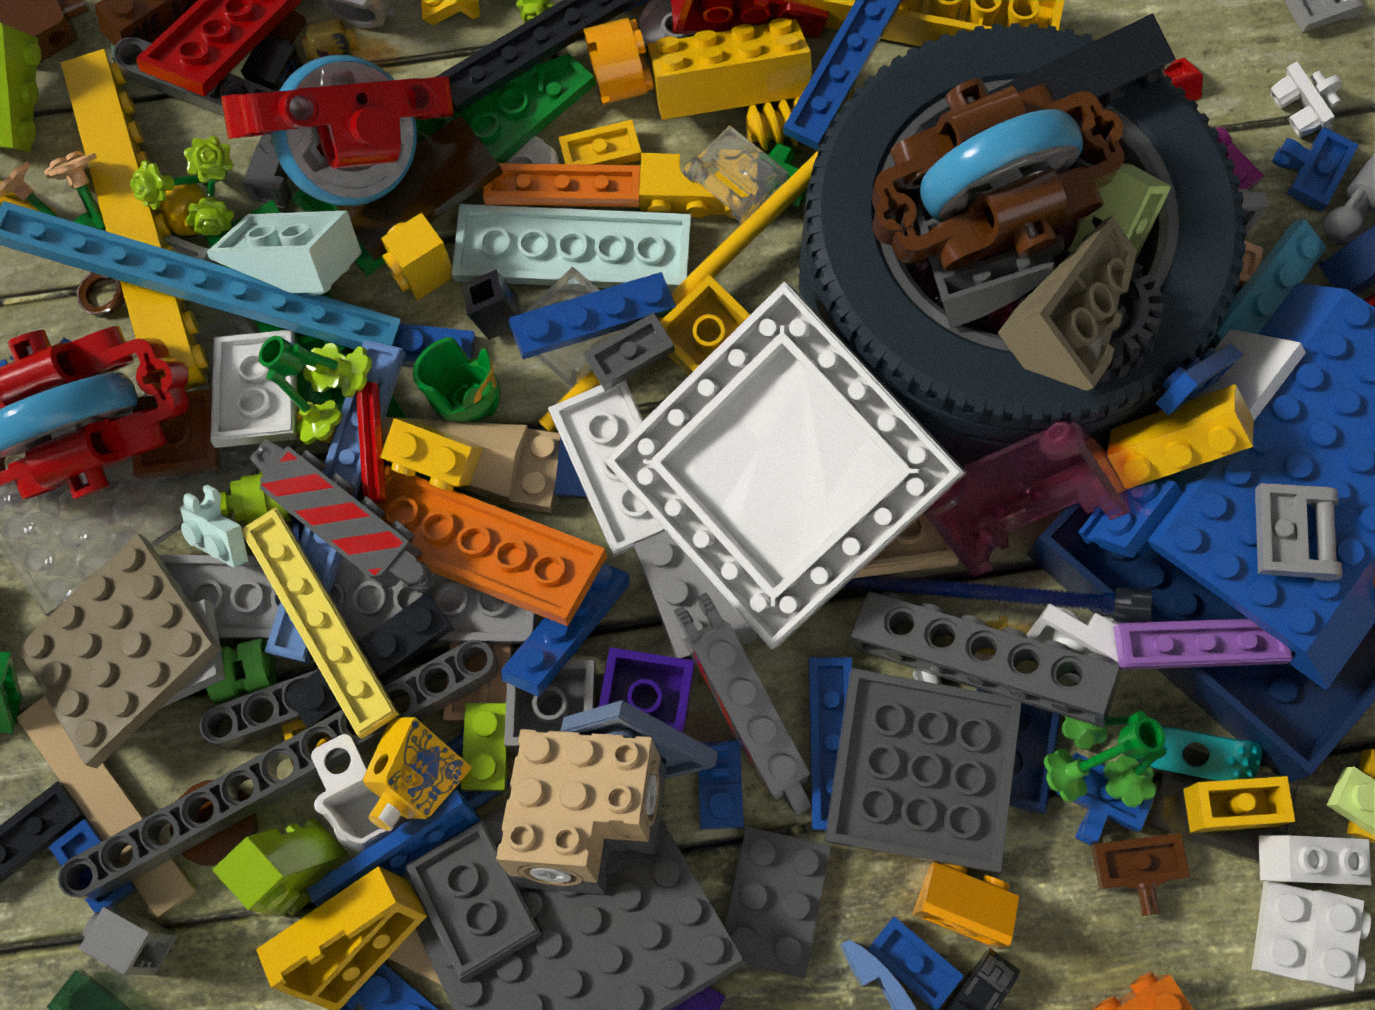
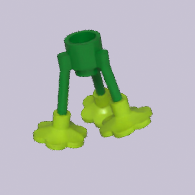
M272 336L267 339L261 346L258 358L260 364L269 369L267 379L277 384L300 408L299 413L303 419L297 423L296 431L300 434V439L305 444H312L317 439L322 441L329 438L334 431V427L341 422L343 414L338 410V405L333 400L326 401L322 405L306 402L285 378L297 375L302 370L304 364H306L303 376L307 381L311 382L314 391L324 393L329 388L336 389L340 387L342 388L343 396L352 398L356 391H361L365 387L367 373L372 365L371 357L367 356V349L358 346L353 353L345 356L341 354L339 346L333 343L326 344L322 349L314 348L309 351L298 344L290 343L280 336Z

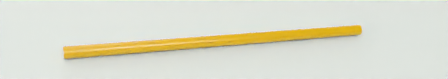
M818 151L671 292L676 306L708 275L715 278L808 188ZM590 370L556 404L600 386L601 384L593 371ZM548 411L538 422L547 432L555 433L557 428Z

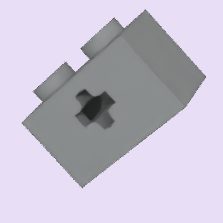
M103 907L100 912L95 913L87 922L83 930L85 938L78 949L124 975L155 976L178 935L135 911Z

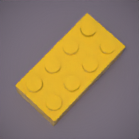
M777 18L770 21L769 24L758 26L741 24L733 27L732 30L721 32L704 30L697 32L691 37L678 39L669 36L660 38L655 43L647 44L654 92L662 120L801 97L812 78L811 51L796 19Z

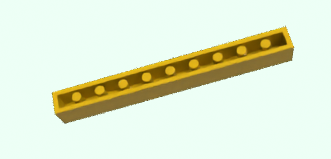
M105 49L61 62L85 155L95 153L97 156L96 159L88 163L106 232L176 252L172 245L168 246L165 237L171 235V230L164 214H159L158 209L154 210L151 206H144L142 201L134 197V191L130 187V181L135 170L140 168L142 161L147 160L150 162L146 152L140 149L139 144L145 141L137 121H132L131 114L136 113V109L128 91L123 90L122 85L127 83L124 71L116 62H112ZM120 281L135 338L160 339L165 343L170 356L178 358L185 364L189 374L188 383L184 388L185 391L207 384L208 381L204 368L209 367V361L203 346L196 343L194 334L200 332L193 312L191 310L187 311L185 305L187 300ZM165 371L162 375H159L160 381L163 377H166Z

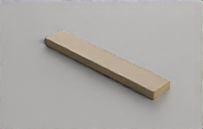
M45 696L16 717L103 841L145 818L105 761L97 769L84 764ZM159 837L161 844H162V845H165L164 842H163V841L161 840V838ZM131 845L126 846L120 854L122 867H126L133 859ZM175 858L132 880V883L157 918L161 919L198 891Z

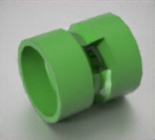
M264 638L241 642L235 651L228 646L221 647L225 679L206 687L209 697L214 704L218 705L239 698L245 691L250 694L277 684L274 659L272 655L264 652L267 641ZM240 662L243 663V668H244V672H245L246 678H244V676H243V671H242V667H241V663H240Z

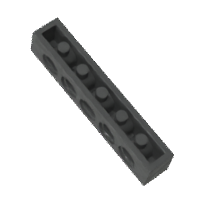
M868 591L851 634L855 648L859 652L1102 728L1105 727L1120 681V666L1113 664V660L1107 656L1098 653H1088L1085 656L1070 651L1067 645L1058 641L1046 640L1045 643L1028 639L1024 632L1014 628L1005 627L1001 631L986 626L984 621L974 616L963 615L962 618L951 616L936 605L922 603L921 606L906 602L902 596L889 591H883L881 594ZM908 623L914 626L912 631L906 635L893 633L900 624ZM947 635L955 639L950 646L945 648L933 645L940 636ZM982 648H991L996 651V654L989 660L982 661L974 657L975 653ZM1025 660L1034 661L1039 665L1034 672L1028 674L1021 673L1015 669L1020 662ZM1067 673L1076 674L1082 679L1079 684L1073 687H1066L1058 682V679Z

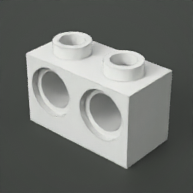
M1291 835L1259 836L1260 881L1371 885L1369 839Z

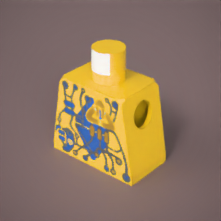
M401 717L391 720L363 777L364 785L380 798L369 814V820L381 829L391 831L400 816L408 819H427L463 780L472 767L417 718Z

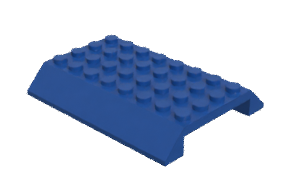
M1297 283L1258 334L1300 342L1306 353L1254 420L1253 447L1162 477L1175 481L1182 494L1137 554L1143 557L1152 548L1294 651L1293 660L1289 664L1326 690L1375 623V588L1373 583L1375 576V307L1348 289ZM1260 483L1331 487L1338 490L1339 504L1334 506L1337 561L1342 563L1341 579L1322 581L1311 577L1258 574L1255 488ZM1307 504L1309 559L1317 560L1315 507Z

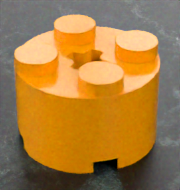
M627 17L583 29L593 73L600 90L598 91L602 105L647 94V91L654 89L649 66L647 67L644 55L639 56V54L646 53V49L636 19L629 20Z

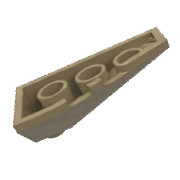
M1113 216L1106 218L1014 310L998 332L1007 348L1015 355L1024 369L1086 391L1095 387L1112 361L1114 348L1109 345L1112 330L1120 327L1122 315L1117 312L1120 295L1128 292L1137 250Z

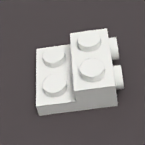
M1049 603L1026 634L1028 639L1045 643L1046 640L1061 642L1067 645L1070 651L1085 656L1088 653H1098L1112 659L1113 664L1119 665L1113 627L1119 622L1114 621L1112 618L1102 617L1095 613L1087 624H1084L1071 611L1057 608ZM1064 674L1066 677L1070 678L1078 684L1082 680L1076 674Z
M1264 881L1252 970L1337 991H1354V984L1362 983L1366 970L1365 959L1358 956L1360 938L1366 939L1371 927V916L1368 912L1363 911L1364 900L1322 890L1311 891L1273 881Z

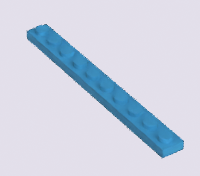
M3 201L0 206V245L352 349H356L358 346L362 347L364 340L394 346L400 328L401 319L322 295L311 296L308 293H289L231 268Z

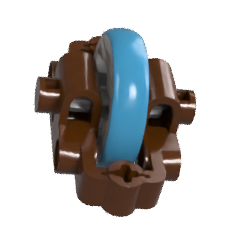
M981 78L965 81L954 87L946 95V101L951 110L940 116L935 127L900 141L890 150L896 166L882 171L875 180L871 197L872 204L876 210L872 229L876 238L884 244L891 245L898 259L904 263H916L937 254L944 271L961 268L1012 246H1015L1020 258L1037 254L1057 241L1054 229L1086 217L1104 205L1098 188L1109 184L1124 163L1125 156L1119 143L1123 134L1122 120L1111 110L1103 109L1097 97L1086 91L1077 92L1055 101L1047 84L1037 85L1019 93L1015 87L1010 86L989 94ZM1078 157L1086 163L1094 164L1091 167L1081 166L1065 172ZM920 187L924 207L933 219L941 223L932 228L928 233L917 236L913 228L917 214L916 205L909 196L897 191L905 188L915 189ZM887 214H891L894 219L886 220ZM902 218L901 225L897 224L895 220Z

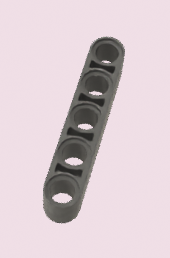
M126 37L118 41L114 47L113 56L115 62L134 82L224 116L221 96L276 92L270 88L228 73L204 97L139 71L138 64L130 65L132 59L139 56L152 43L136 37Z
M404 664L392 676L382 680L381 684L383 687L408 674V665ZM317 670L208 709L200 721V732L203 738L212 744L230 750L283 732L281 726L301 719L285 693ZM272 703L274 707L272 717L264 723H259V710L262 706ZM226 718H231L233 726L230 733L219 738L217 731L219 724Z

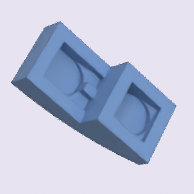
M847 940L839 945L860 986L876 979L892 1010H917L899 981L874 955L852 940Z

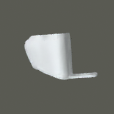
M342 734L316 747L312 751L311 758L326 789L325 792L317 797L314 807L330 823L341 845L360 854L365 848L376 844L397 830L401 824L411 820L400 816L391 831L381 829L369 820L368 816L380 798L364 785L363 777L367 769L351 736ZM336 748L345 749L351 758L348 769L340 774L329 772L325 764L328 753Z

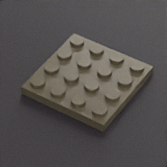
M138 533L17 646L85 765L96 769L222 650L149 540Z

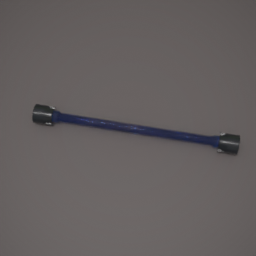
M883 575L852 578L845 585L846 588L851 587L852 589L855 587L860 589L861 587L863 590L866 588L871 590L872 588L874 591L877 589L878 591L888 590L892 592L893 590V592L899 591V593H903L904 591V593L909 592L910 594L914 592L919 594L920 592L921 595L925 593L930 595L931 593L932 596L936 594L941 596L942 594L943 597H946V595L952 597L953 595L954 598H957V596L963 598L964 596L965 599H968V597L974 599L975 597L976 600H979V598L985 600L986 598L987 601H990V599L996 601L997 599L998 602H1001V600L1007 602L1008 600L1009 603L1013 601L1018 603L1019 601L1020 604L1024 602L1029 604L1031 602V605L1035 603L1040 605L1042 603V606L1050 603L1055 607L1058 605L1061 608L1063 606L1065 608L1070 606L1072 609L1074 607L1076 609L1082 607L1083 610L1086 608L1091 610L1093 608L1094 611L1097 609L1103 611V614H1114V621L1129 623L1150 622L1152 589L1116 587V593L1104 592L1100 596L1095 593L1093 596L1092 593L1087 595L1085 592L1083 595L1081 592H1077V594L1071 592L1070 594L1069 591L1064 593L1062 590L1059 593L1058 590L1053 592L1051 589L1049 591L1043 589L1042 591V589L1036 590V588H1032L1030 590V588H1026L1025 590L1024 587L1020 589L1015 587L1014 589L1013 586L1009 588L1004 586L1003 588L1002 585L998 587L993 585L992 587L991 584L986 586V584L980 585V583L975 585V583L969 584V582H966L964 584V582L958 583V581L953 583V581L947 582V580L943 582L938 580L937 582L936 579L932 581L927 579L926 581L925 578L921 580L916 578L915 580L914 577H911V579L905 577L904 579L903 576L899 578L892 575L889 577L888 575H884V577Z

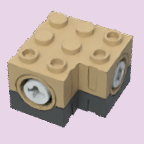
M520 729L518 740L519 752L518 757L515 756L510 782L511 794L510 799H507L501 829L503 836L501 844L498 845L496 860L519 888L605 895L607 885L606 871L607 866H610L612 851L627 852V850H633L644 854H655L667 769L652 737L636 736V738H624L623 735L592 733L591 736L580 735L577 732L548 731V733H542L536 730Z

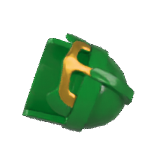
M446 337L428 346L419 355L413 366L412 376L414 382L441 418L456 422H476L485 416H492L496 412L501 399V389L492 360L485 348L480 350L478 359H469L454 338Z

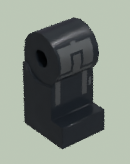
M987 949L973 970L968 972L944 1010H998L1002 1001L1016 982L1020 969L993 949Z

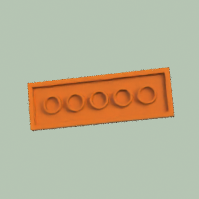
M389 465L385 467L387 499L385 502L375 504L386 512L381 517L385 523L392 526L397 520L416 536L411 543L422 552V555L418 558L419 561L433 573L567 627L569 626L607 558L605 548L457 491L438 488L429 484L428 480L418 476L412 477L392 470Z

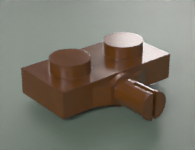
M1181 833L1091 845L1099 890L1116 887L1137 889L1142 916L1161 914L1155 887L1160 886L1166 881L1190 878Z

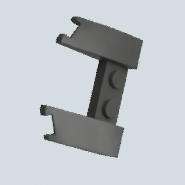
M923 202L915 204L917 210L916 219L921 235L928 233L932 228L941 223L933 219L924 207ZM1058 235L1057 241L1053 245L1029 257L1020 258L1017 251L1013 250L979 262L975 261L952 271L943 270L937 254L928 257L950 328L952 329L984 317L1016 301L1040 285L1056 269L1052 260L1055 255L1062 253L1064 250L1062 236Z

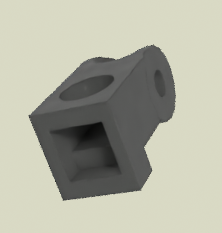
M271 134L263 135L256 146L242 183L251 200L263 203L273 200L276 206L288 208L292 193L286 183L288 175L276 156Z

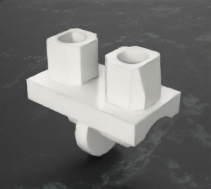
M1296 61L1286 67V77L1270 88L1272 99L1280 109L1296 100L1300 102L1304 109L1289 117V123L1298 138L1314 133L1317 130L1320 132L1323 127L1333 130L1330 122L1334 119V115L1324 99L1331 108L1337 106L1341 100L1336 91L1342 86L1343 81L1339 75L1326 79L1319 70L1310 76L1316 85L1314 87Z

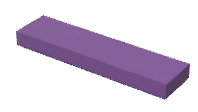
M1250 619L1118 623L1113 627L1120 670L1287 664L1293 660L1290 648Z

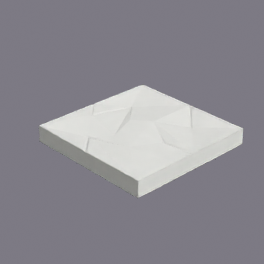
M783 282L604 459L605 463L771 649L780 646L967 473L794 287L786 282Z

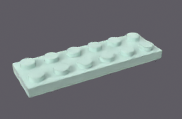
M459 204L452 277L454 281L469 282L497 269L508 284L609 288L662 272L669 291H673L688 276L691 214Z

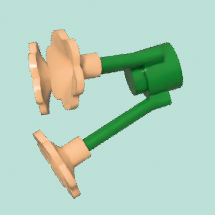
M75 151L66 157L53 160L49 164L50 167L44 171L46 178H55L56 180L67 179L71 188L77 190L88 211L73 222L106 231L102 214L87 186L89 180L84 172L87 169L88 163L97 158L96 154L92 153L86 156L81 151ZM26 161L23 165L16 167L0 183V198L6 194L14 193L23 202L26 200L30 202L40 212L59 217L33 194L34 190L24 182L25 174L31 167L29 162Z

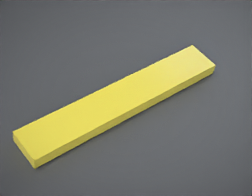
M275 507L243 527L242 534L357 736L364 739L398 717L400 714L281 511Z

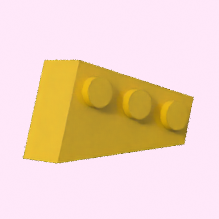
M378 866L258 947L256 951L271 988L329 1010H340L427 915L410 881Z

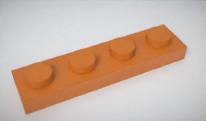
M498 163L503 174L485 185L483 191L485 205L640 207V165Z

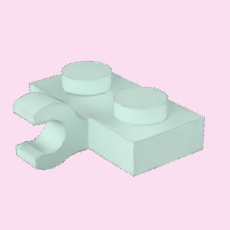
M209 485L203 486L205 498L201 504H199L197 497L189 493L185 494L183 498L184 506L180 507L184 522L181 525V531L185 540L191 546L201 549L213 558L219 559L233 568L248 562L241 525L222 516L220 510L221 496L218 490Z

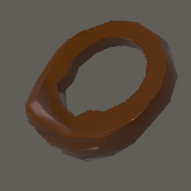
M89 272L80 282L77 289L78 305L86 313L96 316H103L117 311L125 303L120 280L114 279L116 293L113 299L106 305L95 307L89 301L91 288L99 281L104 279L112 280L113 278Z

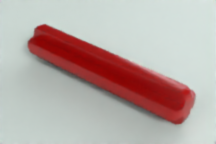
M368 381L361 391H356L363 499L366 496L374 503H382L386 501L387 496L384 459L380 458L383 451L379 387L376 382Z

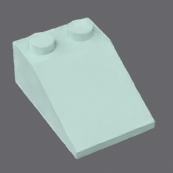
M347 211L247 214L207 251L209 259L289 293H308L311 296L321 295L329 291L331 285L341 274L349 270L350 265L362 253Z

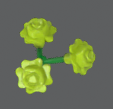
M211 136L207 139L194 138L192 140L193 148L189 147L184 151V156L188 162L187 172L191 176L172 178L171 175H161L156 163L150 164L147 160L141 162L140 168L133 173L130 187L134 191V197L142 201L144 206H151L154 210L159 209L161 201L166 200L165 191L173 190L174 186L202 183L207 187L206 197L200 199L199 204H189V215L186 217V223L194 226V231L204 236H218L222 231L231 230V220L234 218V211L226 209V203L215 198V184L223 181L227 177L228 171H231L234 166L229 157L231 149L228 144H220L219 138L216 136Z

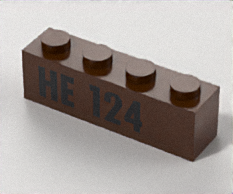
M101 0L94 6L100 31L115 46L118 41L126 37H136L147 42L151 41L165 32L198 0Z

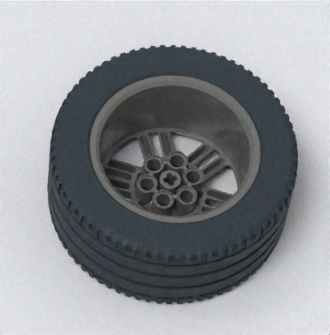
M1011 23L1010 27H1002V24H993L992 28L985 29L984 26H977L974 28V31L967 32L966 29L958 30L956 35L950 36L948 33L941 35L939 40L935 42L930 39L923 42L921 48L913 47L907 50L906 55L903 57L898 55L892 59L889 67L883 65L878 69L875 76H870L866 79L863 89L858 87L853 93L852 98L847 100L842 106L840 114L836 115L831 127L828 128L810 176L799 260V294L962 467H967L968 472L983 471L985 474L993 475L995 471H1002L1003 475H1011L1012 473L1023 475L1037 469L1038 473L1046 472L1048 469L1063 468L1068 462H1071L1072 465L1079 463L1084 459L1096 456L1101 452V449L1106 451L1109 446L1111 430L1155 413L1159 408L1156 402L1166 392L1162 387L1164 381L1179 367L1185 370L1195 357H1199L1205 350L1227 314L1243 269L1244 261L1242 258L1246 250L1244 239L1247 235V227L1243 226L1246 218V211L1242 209L1243 193L1238 191L1239 177L1233 174L1234 163L1232 159H1227L1226 153L1228 149L1224 143H1219V133L1216 128H1210L1208 125L1210 119L1205 113H1199L1197 110L1198 104L1193 99L1189 101L1185 97L1186 91L1181 87L1176 88L1171 84L1172 79L1168 75L1163 80L1142 90L1139 84L1127 89L1128 95L1124 99L1106 108L1100 102L1103 109L1111 110L1122 120L1123 134L1119 143L1125 156L1123 164H1132L1172 186L1136 260L1137 263L1143 266L1141 278L1151 274L1155 279L1153 289L1160 288L1162 294L1160 303H1163L1161 324L1156 344H1154L1149 358L1144 357L1143 364L1136 370L1129 365L1126 376L1118 379L1112 369L1108 382L1099 383L1098 381L1093 389L1086 391L1024 369L998 334L999 330L1019 306L1020 298L1006 305L1004 310H996L984 317L978 318L974 327L965 323L951 329L946 312L925 294L930 286L936 283L932 268L905 265L903 261L898 259L891 245L884 244L876 238L872 229L876 210L872 204L871 197L875 180L879 173L896 166L890 150L900 141L914 135L922 123L951 110L946 101V95L959 84L974 78H981L989 92L1095 41L1091 39L1092 35L1084 33L1083 36L1074 34L1075 30L1067 28L1063 32L1056 30V26L1048 25L1047 29L1038 28V24H1029V27H1020V23ZM1078 157L1065 172L1081 166L1091 167L1094 164L1086 163ZM920 187L915 189L905 188L897 191L909 196L914 203L921 199ZM887 214L886 220L894 218L891 214ZM902 218L895 220L897 224L900 223ZM1015 246L980 259L977 262L1016 250ZM929 258L918 261L921 263L930 264ZM1120 301L1117 307V312L1122 315L1120 327L1112 330L1110 339L1120 335L1131 323L1129 312Z

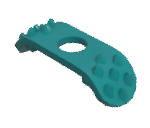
M1161 725L1166 737L1163 747L1166 755L1155 760L1150 765V767L1216 781L1252 779L1259 769L1262 750L1260 744L1254 740L1231 739ZM1190 743H1202L1208 748L1209 758L1204 764L1193 766L1184 760L1182 756L1183 750Z

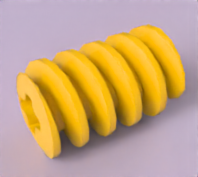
M800 97L792 99L791 108H789L786 100H779L776 111L770 102L763 103L761 114L755 105L747 107L745 124L751 154H753L755 142H759L764 152L768 151L771 139H774L776 145L779 143L784 144L785 137L789 136L783 134V127ZM789 137L793 146H798V141Z

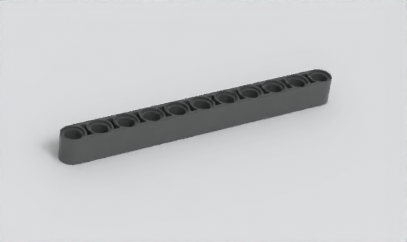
M470 640L384 686V689L392 702L399 696H410L411 702L408 710L396 718L415 717L421 721L490 683L498 673L499 662L487 643L481 640ZM473 655H487V664L481 671H468L467 664ZM440 674L448 675L449 684L447 688L440 693H431L430 683L432 679ZM340 710L69 859L59 871L58 883L60 889L70 897L92 900L111 893L320 777L311 754L322 738L331 737L334 739L342 734H347L352 737L359 753L362 754L379 744L388 723L364 739L355 736L354 729L344 711ZM342 748L330 751L325 760L328 771L351 760L349 753ZM291 758L293 761V771L287 778L280 780L277 776V767L284 759ZM251 779L254 785L253 793L247 800L240 801L238 789L243 782ZM211 801L214 806L213 815L207 822L201 823L199 820V810L202 805ZM171 823L174 829L173 837L167 844L162 845L159 839L160 831L166 824ZM131 845L133 859L126 867H122L120 854L126 846ZM90 867L93 874L92 881L87 888L82 889L80 876L85 869Z

